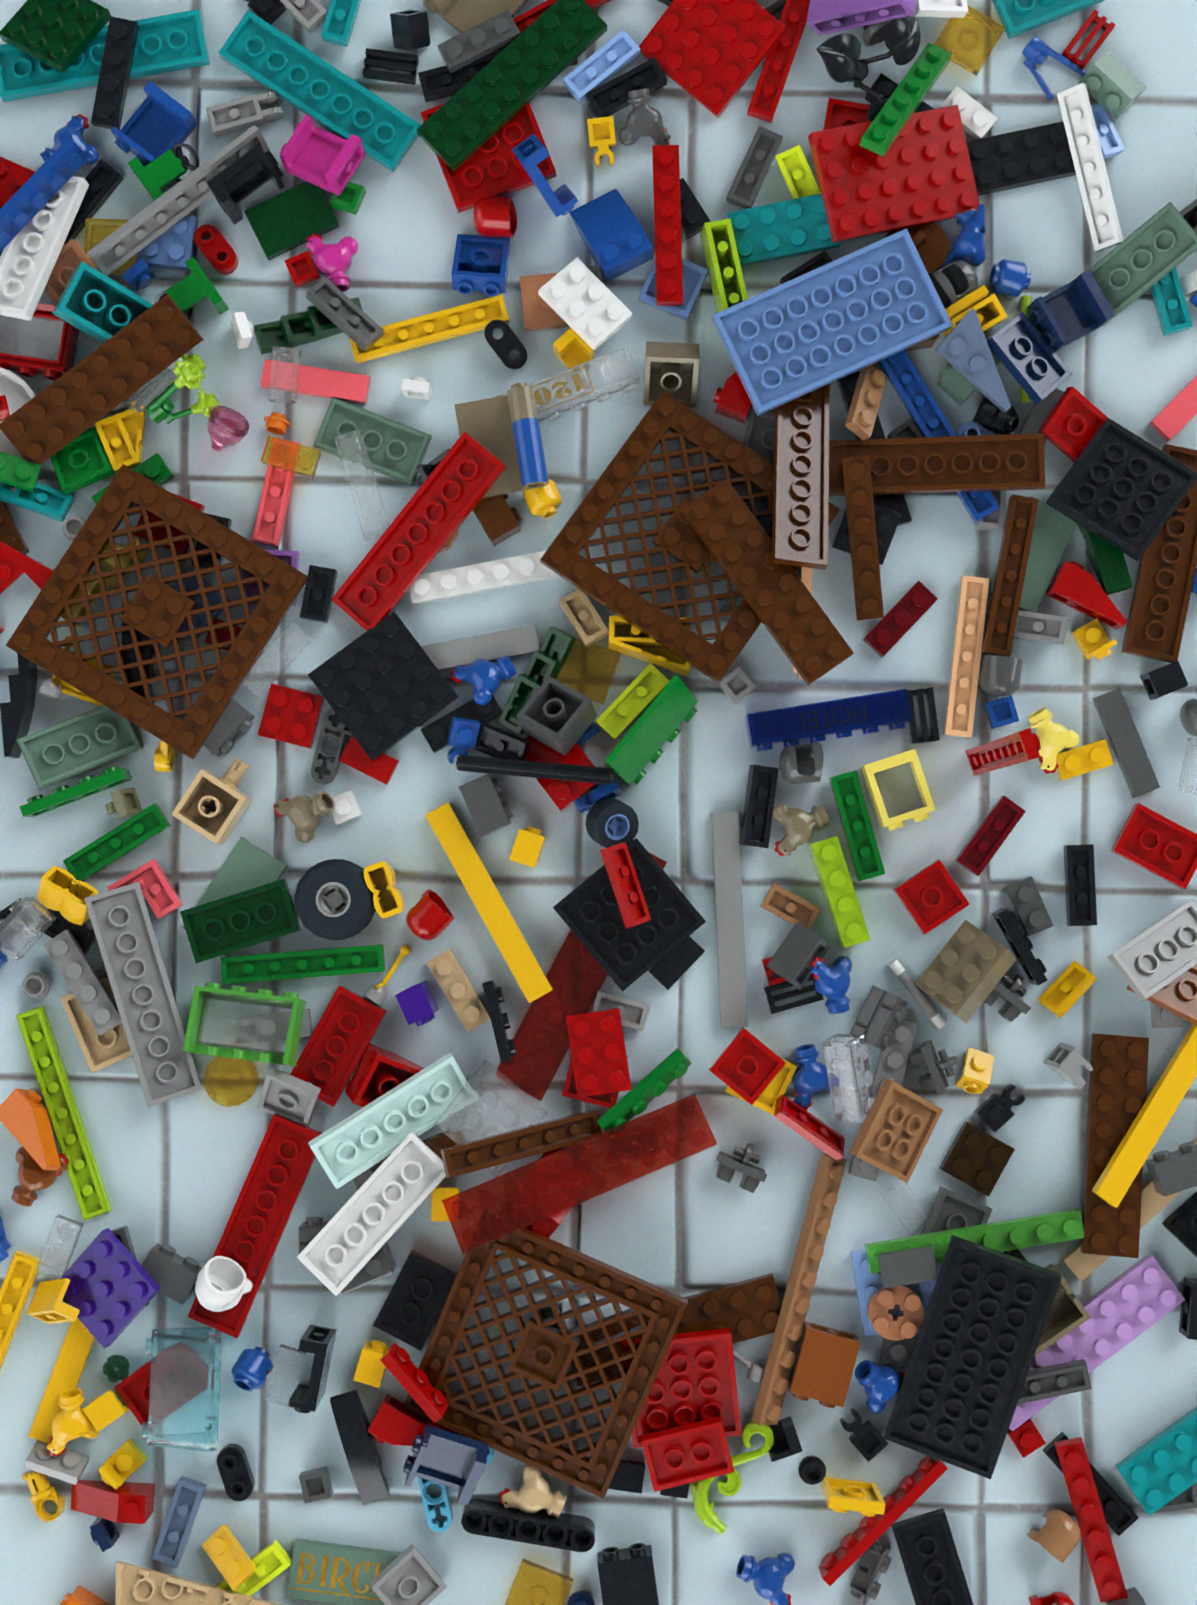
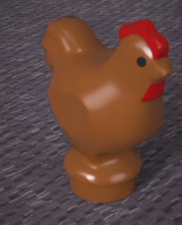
M24 1147L19 1148L16 1153V1161L19 1163L17 1175L21 1185L14 1187V1192L11 1196L12 1200L23 1206H32L33 1202L38 1198L36 1190L49 1188L55 1182L57 1176H60L64 1170L68 1169L69 1159L66 1158V1155L58 1154L61 1163L58 1171L43 1170Z

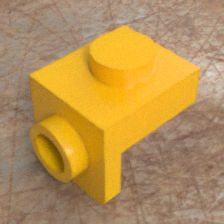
M968 1047L964 1054L961 1075L956 1080L955 1086L962 1088L970 1094H981L990 1085L994 1055Z

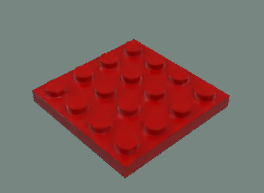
M673 0L639 45L640 53L648 60L655 57L664 74L718 118L785 33L786 26L755 0Z
M530 103L521 109L454 172L436 154L458 213L474 208L479 199L503 197L534 185L512 151L513 148L532 134L540 140L548 151ZM444 104L420 112L423 122L430 118ZM550 155L537 164L546 180L557 177Z
M730 1328L674 1334L632 1432L633 1448L642 1447V1435L721 1416L726 1437L742 1435ZM641 1338L634 1339L637 1347ZM621 1340L622 1352L631 1350L628 1341ZM633 1357L623 1360L626 1370H628Z

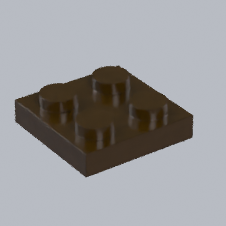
M965 1121L939 1168L989 1197L1015 1149Z

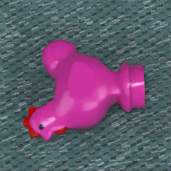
M313 233L307 238L306 248L310 249V254L314 256L317 268L323 274L328 275L327 279L342 292L349 290L350 277L345 273L351 266L352 256L358 251L357 241L349 236L344 237L337 244H324L322 236Z

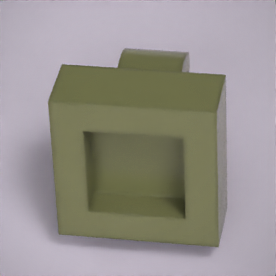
M135 788L118 789L111 792L113 801L105 804L108 814L111 815L117 812L119 818L132 817L143 811Z

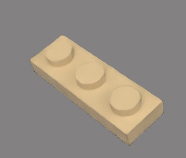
M451 949L446 950L427 962L428 967L467 1032L490 1019L489 1012Z

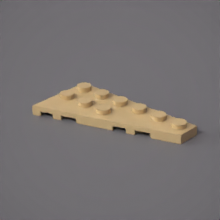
M122 1561L116 1562L115 1605H282Z

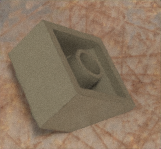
M646 341L643 405H653L661 392L664 391L685 406L696 407L700 360L699 344Z

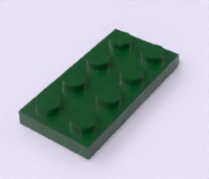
M286 879L180 911L195 963L301 930Z

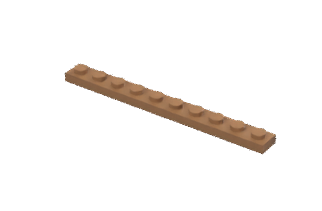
M821 1154L751 1420L758 1425H778L785 1394L789 1386L797 1348L810 1306V1299L817 1279L821 1257L823 1256L824 1245L830 1229V1222L837 1202L841 1180L844 1176L847 1161L844 1158L836 1161L827 1154Z

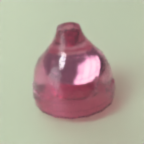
M225 406L214 407L211 410L207 423L212 449L221 451L225 447L241 442L247 435L250 427L245 417Z

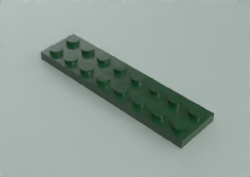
M557 0L416 129L417 134L454 172L607 31V24L584 0Z

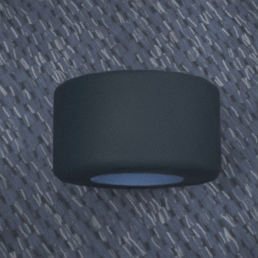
M605 798L596 802L590 808L585 825L587 833L592 840L608 848L624 842L627 845L631 843L638 832L639 822L637 814L632 807L616 798Z

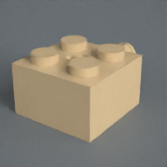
M235 757L224 777L220 778L210 771L200 769L171 815L212 842L224 845L253 801V799L240 792L237 787L250 766ZM210 802L215 803V812L211 811V807H209Z

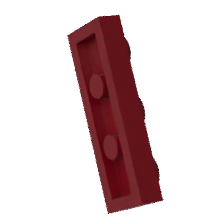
M918 581L866 635L863 641L881 658L884 657L938 598Z
M1001 796L955 861L975 876H979L1026 811L1006 796Z

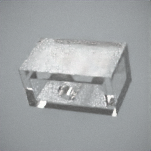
M34 897L17 899L9 908L11 913L5 920L3 918L0 919V950L12 961L22 959L57 918Z

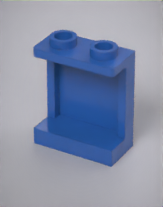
M151 81L143 88L147 98L121 130H118L116 127H113L111 130L116 138L115 144L127 154L131 151L144 167L174 145L183 144L198 125L189 110Z
M532 134L513 148L512 151L556 217L559 215L564 216L574 209L578 199L566 184L553 192L537 167V164L550 154L540 140Z

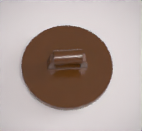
M935 223L907 228L929 276L932 272L939 270L943 266L949 250V243L945 232ZM904 229L888 232L884 238Z

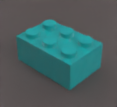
M82 261L75 267L52 314L99 342L105 343L153 306V304Z

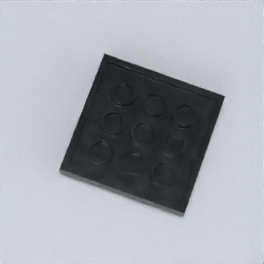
M1107 418L1047 499L1046 504L1138 562L1197 481V472L1115 421Z
M395 611L381 620L373 629L370 628L308 674L372 761L459 698Z
M637 838L629 843L627 847L651 917L650 921L626 929L605 864L553 907L622 992L706 922Z

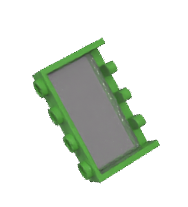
M205 982L204 987L195 986L183 1051L193 1054L297 1067L296 1056L307 1001L299 999V994L283 992L282 996L272 995V990L257 989L256 993L247 992L246 987L231 985L230 990L221 989V984Z

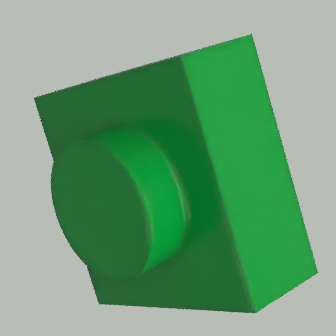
M348 182L340 196L333 194L330 201L332 208L357 215L366 194L364 186Z

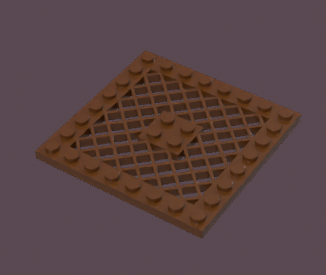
M662 391L544 553L540 563L719 684L762 622L745 599L738 609L736 608L735 597H741L742 594L739 590L733 591L731 579L725 571L721 575H710L708 564L719 562L715 557H709L712 554L682 513V508L690 502L683 498L681 503L677 505L676 495L689 493L692 502L696 499L694 492L710 490L722 482H712L710 471L723 469L724 478H727L732 486L745 484L747 495L740 497L744 502L749 503L750 511L757 521L759 518L771 517L773 524L774 464ZM679 439L681 450L667 452L665 442ZM684 440L695 448L686 449ZM660 443L662 453L651 455ZM701 454L703 465L689 467L687 456ZM707 456L718 463L708 464ZM682 457L684 468L671 470L669 459ZM664 460L666 471L652 473L650 462ZM645 464L647 474L636 476ZM729 471L740 478L730 479ZM704 472L706 483L693 485L691 474ZM686 475L688 486L674 488L672 477ZM667 478L669 489L655 491L653 480ZM649 481L650 492L637 494L635 483ZM630 485L632 495L621 497ZM751 485L762 493L752 494ZM671 496L673 507L659 509L657 498ZM652 499L654 510L640 513L638 501ZM767 499L769 510L756 512L754 501ZM633 502L635 514L621 516L620 504ZM830 502L828 527L840 511L838 507ZM615 506L617 517L606 518ZM671 515L666 524L662 527L660 516ZM655 517L658 529L644 531L642 519ZM637 520L639 532L625 534L623 523ZM618 524L620 535L606 537L604 526ZM600 527L601 538L590 540ZM772 528L764 529L768 536L772 535ZM656 536L653 544L657 548L647 549L645 538ZM640 539L642 550L628 552L626 541ZM622 542L624 553L609 555L607 544ZM603 545L605 556L590 558L589 547ZM583 548L585 551L586 558L580 555ZM663 554L664 565L651 567L649 556ZM668 554L680 563L669 564ZM644 557L646 568L632 570L630 559ZM625 560L627 571L613 574L611 562ZM606 563L608 573L596 566V564ZM703 566L705 577L692 579L690 569L698 573ZM791 566L795 573H797L800 567ZM685 568L687 580L673 582L671 571ZM666 572L668 583L654 586L652 574ZM647 575L649 587L635 589L633 577ZM628 578L630 588L618 580ZM726 581L728 592L714 595L712 583ZM707 584L709 596L695 598L693 586ZM688 587L690 599L677 601L674 589ZM669 590L672 602L658 604L655 592ZM651 593L652 603L640 595ZM729 599L731 611L718 613L716 601ZM710 602L713 614L699 616L697 604ZM692 605L694 617L680 619L678 607ZM673 608L675 619L662 610ZM731 617L721 631L719 619ZM714 620L716 632L703 635L700 622ZM695 623L697 634L684 625ZM716 639L713 644L706 640Z
M123 464L6 646L188 757L195 759L227 705L239 690L309 578L294 567ZM134 503L139 506L131 508ZM148 512L160 518L162 521L150 523ZM143 513L145 524L132 527L129 516ZM124 519L126 529L116 531ZM171 526L185 535L173 537ZM166 527L168 539L155 541L152 529ZM147 531L149 543L136 546L134 534ZM128 535L130 547L117 550L115 538ZM189 540L191 553L178 555L175 543ZM194 540L208 549L196 551ZM110 542L112 551L102 553L107 544ZM170 545L173 557L159 560L157 548ZM151 549L154 561L140 564L138 552ZM132 553L135 565L122 568L119 556ZM212 554L214 567L201 569L198 557ZM217 554L232 563L219 565ZM113 558L116 570L103 572L100 561ZM193 559L196 571L182 574L180 562ZM174 563L177 575L163 578L161 566ZM95 564L97 574L87 576ZM155 567L158 579L148 574L144 580L142 570ZM235 568L238 581L224 584L221 571ZM240 568L255 577L242 579ZM137 572L139 584L126 587L123 575ZM216 573L219 585L205 588L203 575ZM118 576L120 588L107 591L105 579ZM197 577L200 589L186 592L184 580ZM99 580L101 593L88 595L86 583ZM178 581L181 593L166 584ZM258 582L261 595L247 598L244 585ZM263 582L270 585L266 592L264 589ZM239 587L242 599L228 602L225 590ZM80 588L82 597L72 599ZM137 591L132 601L129 602L128 593ZM220 591L223 603L209 606L207 594ZM122 594L125 607L111 610L109 597ZM202 595L204 608L194 610L197 603L189 598ZM103 599L106 611L93 614L90 601ZM259 601L251 614L248 604ZM84 603L86 615L74 618L71 606ZM243 605L246 617L232 620L230 608ZM225 609L227 622L214 625L211 612ZM66 610L68 620L58 622L63 612ZM123 613L120 620L128 625L116 628L113 615ZM206 614L209 626L195 629L192 617ZM107 617L110 629L97 632L94 620ZM188 620L190 630L180 632L181 628ZM88 621L91 634L78 637L75 624ZM245 624L236 637L234 626ZM69 626L72 638L59 641L57 628ZM229 628L232 640L218 643L215 631ZM136 630L151 639L139 642ZM130 631L133 644L120 646L117 634ZM210 632L213 645L199 648L197 635ZM50 633H51L52 641H53V642H51L50 640L47 639V637L49 636ZM111 635L114 648L101 651L98 638ZM191 636L194 649L181 652L178 639ZM93 640L95 652L82 655L80 642ZM173 643L175 653L162 656L159 644L169 649ZM73 644L76 656L61 647ZM154 645L156 658L143 661L140 648ZM230 647L222 660L220 649ZM135 649L137 662L124 665L121 652ZM214 650L217 663L204 666L201 653ZM116 654L118 667L105 669L103 656ZM196 655L198 667L185 670L182 658ZM97 658L99 670L84 661ZM177 659L180 672L166 675L163 662ZM158 663L161 676L147 679L145 666ZM139 668L142 681L128 683L126 671ZM216 669L209 682H207L205 672ZM120 672L122 684L107 675ZM200 673L203 686L189 689L187 676ZM181 677L184 690L170 693L168 680ZM162 682L165 695L152 698L149 685ZM143 686L146 699L131 689ZM202 692L193 706L191 694ZM185 696L188 709L175 712L172 699ZM166 700L169 713L154 703ZM187 715L184 721L177 718L179 716Z
M484 1210L419 1366V1369L425 1372L428 1381L436 1390L440 1391L442 1386L444 1391L442 1393L449 1404L443 1417L436 1423L470 1439L486 1443L492 1449L604 1499L686 1309L688 1299ZM497 1250L502 1251V1253L496 1255ZM510 1258L514 1269L503 1273L498 1261ZM518 1259L523 1260L528 1264L520 1266ZM492 1265L496 1276L486 1279ZM535 1269L539 1280L528 1284L524 1272ZM543 1270L548 1271L554 1275L545 1277ZM517 1275L521 1287L510 1291L506 1279ZM560 1280L565 1291L553 1295L549 1284ZM568 1281L579 1286L571 1289ZM499 1282L503 1294L493 1297L488 1286ZM543 1287L547 1298L536 1302L531 1291ZM482 1289L486 1300L476 1303ZM586 1291L590 1303L578 1306L574 1295ZM594 1292L604 1296V1298L596 1300ZM524 1293L529 1305L518 1308L513 1297ZM568 1298L572 1309L561 1313L557 1302ZM507 1300L511 1311L500 1315L496 1304ZM612 1303L616 1314L604 1318L600 1307ZM619 1303L630 1309L622 1311ZM550 1305L554 1316L543 1320L539 1308ZM489 1306L494 1318L482 1321L478 1310ZM594 1310L598 1320L586 1324L582 1313ZM532 1311L535 1319L529 1317L525 1326L521 1315ZM472 1314L476 1324L466 1328ZM637 1314L642 1325L630 1329L625 1318ZM645 1315L650 1317L648 1322L646 1320ZM576 1316L580 1327L568 1331L564 1320ZM515 1318L519 1329L508 1333L504 1321ZM619 1321L624 1332L612 1336L608 1324ZM558 1323L560 1330L550 1325ZM497 1324L501 1335L490 1339L486 1328ZM601 1327L605 1338L594 1342L589 1331ZM479 1331L483 1342L472 1345L468 1334ZM643 1333L637 1347L633 1336ZM583 1334L588 1345L577 1348L580 1339L575 1336ZM521 1336L515 1350L511 1339ZM462 1338L466 1348L456 1352ZM627 1339L631 1350L619 1354L615 1343ZM504 1342L509 1353L498 1357L494 1346ZM609 1345L613 1356L601 1360L597 1349ZM487 1349L491 1360L480 1363L476 1352ZM591 1352L595 1363L583 1366L579 1356ZM469 1355L473 1366L463 1369L459 1358ZM633 1357L628 1370H626L623 1360ZM573 1359L577 1369L567 1372ZM511 1360L508 1370L512 1372L505 1374L501 1364ZM452 1362L456 1372L446 1376ZM616 1363L621 1374L609 1378L605 1367ZM494 1366L498 1377L488 1381L484 1370ZM599 1370L602 1381L591 1384L587 1373ZM477 1373L481 1384L470 1387L466 1376ZM580 1376L585 1387L573 1391L569 1380ZM520 1378L523 1389L513 1392L509 1381ZM459 1379L463 1390L453 1393L449 1382ZM528 1379L537 1382V1384L530 1385ZM622 1382L616 1395L612 1385ZM563 1383L567 1393L556 1397L553 1390L559 1392ZM502 1384L506 1395L495 1398L491 1388ZM606 1388L610 1398L599 1402L595 1391ZM545 1389L549 1400L538 1403L534 1393ZM484 1391L488 1401L478 1405L474 1394ZM408 1393L403 1408L431 1420ZM588 1394L592 1405L581 1408L577 1398ZM527 1395L531 1406L520 1410L516 1399ZM467 1397L469 1403L464 1402L460 1399ZM570 1401L574 1411L563 1415L559 1404ZM509 1402L513 1413L503 1416L499 1405ZM612 1406L606 1419L602 1409ZM552 1407L556 1418L545 1421L542 1410ZM492 1408L494 1415L485 1410ZM596 1412L600 1422L588 1426L585 1415ZM535 1413L539 1424L528 1427L524 1417ZM578 1418L582 1429L570 1432L567 1422ZM517 1420L519 1426L511 1423V1421ZM560 1425L564 1435L553 1439L549 1428ZM542 1431L543 1434H544V1437H542V1436H540V1435H538V1434H535V1433ZM601 1431L596 1443L592 1433ZM585 1436L589 1446L578 1450L574 1440ZM568 1443L570 1449L562 1446L561 1444Z

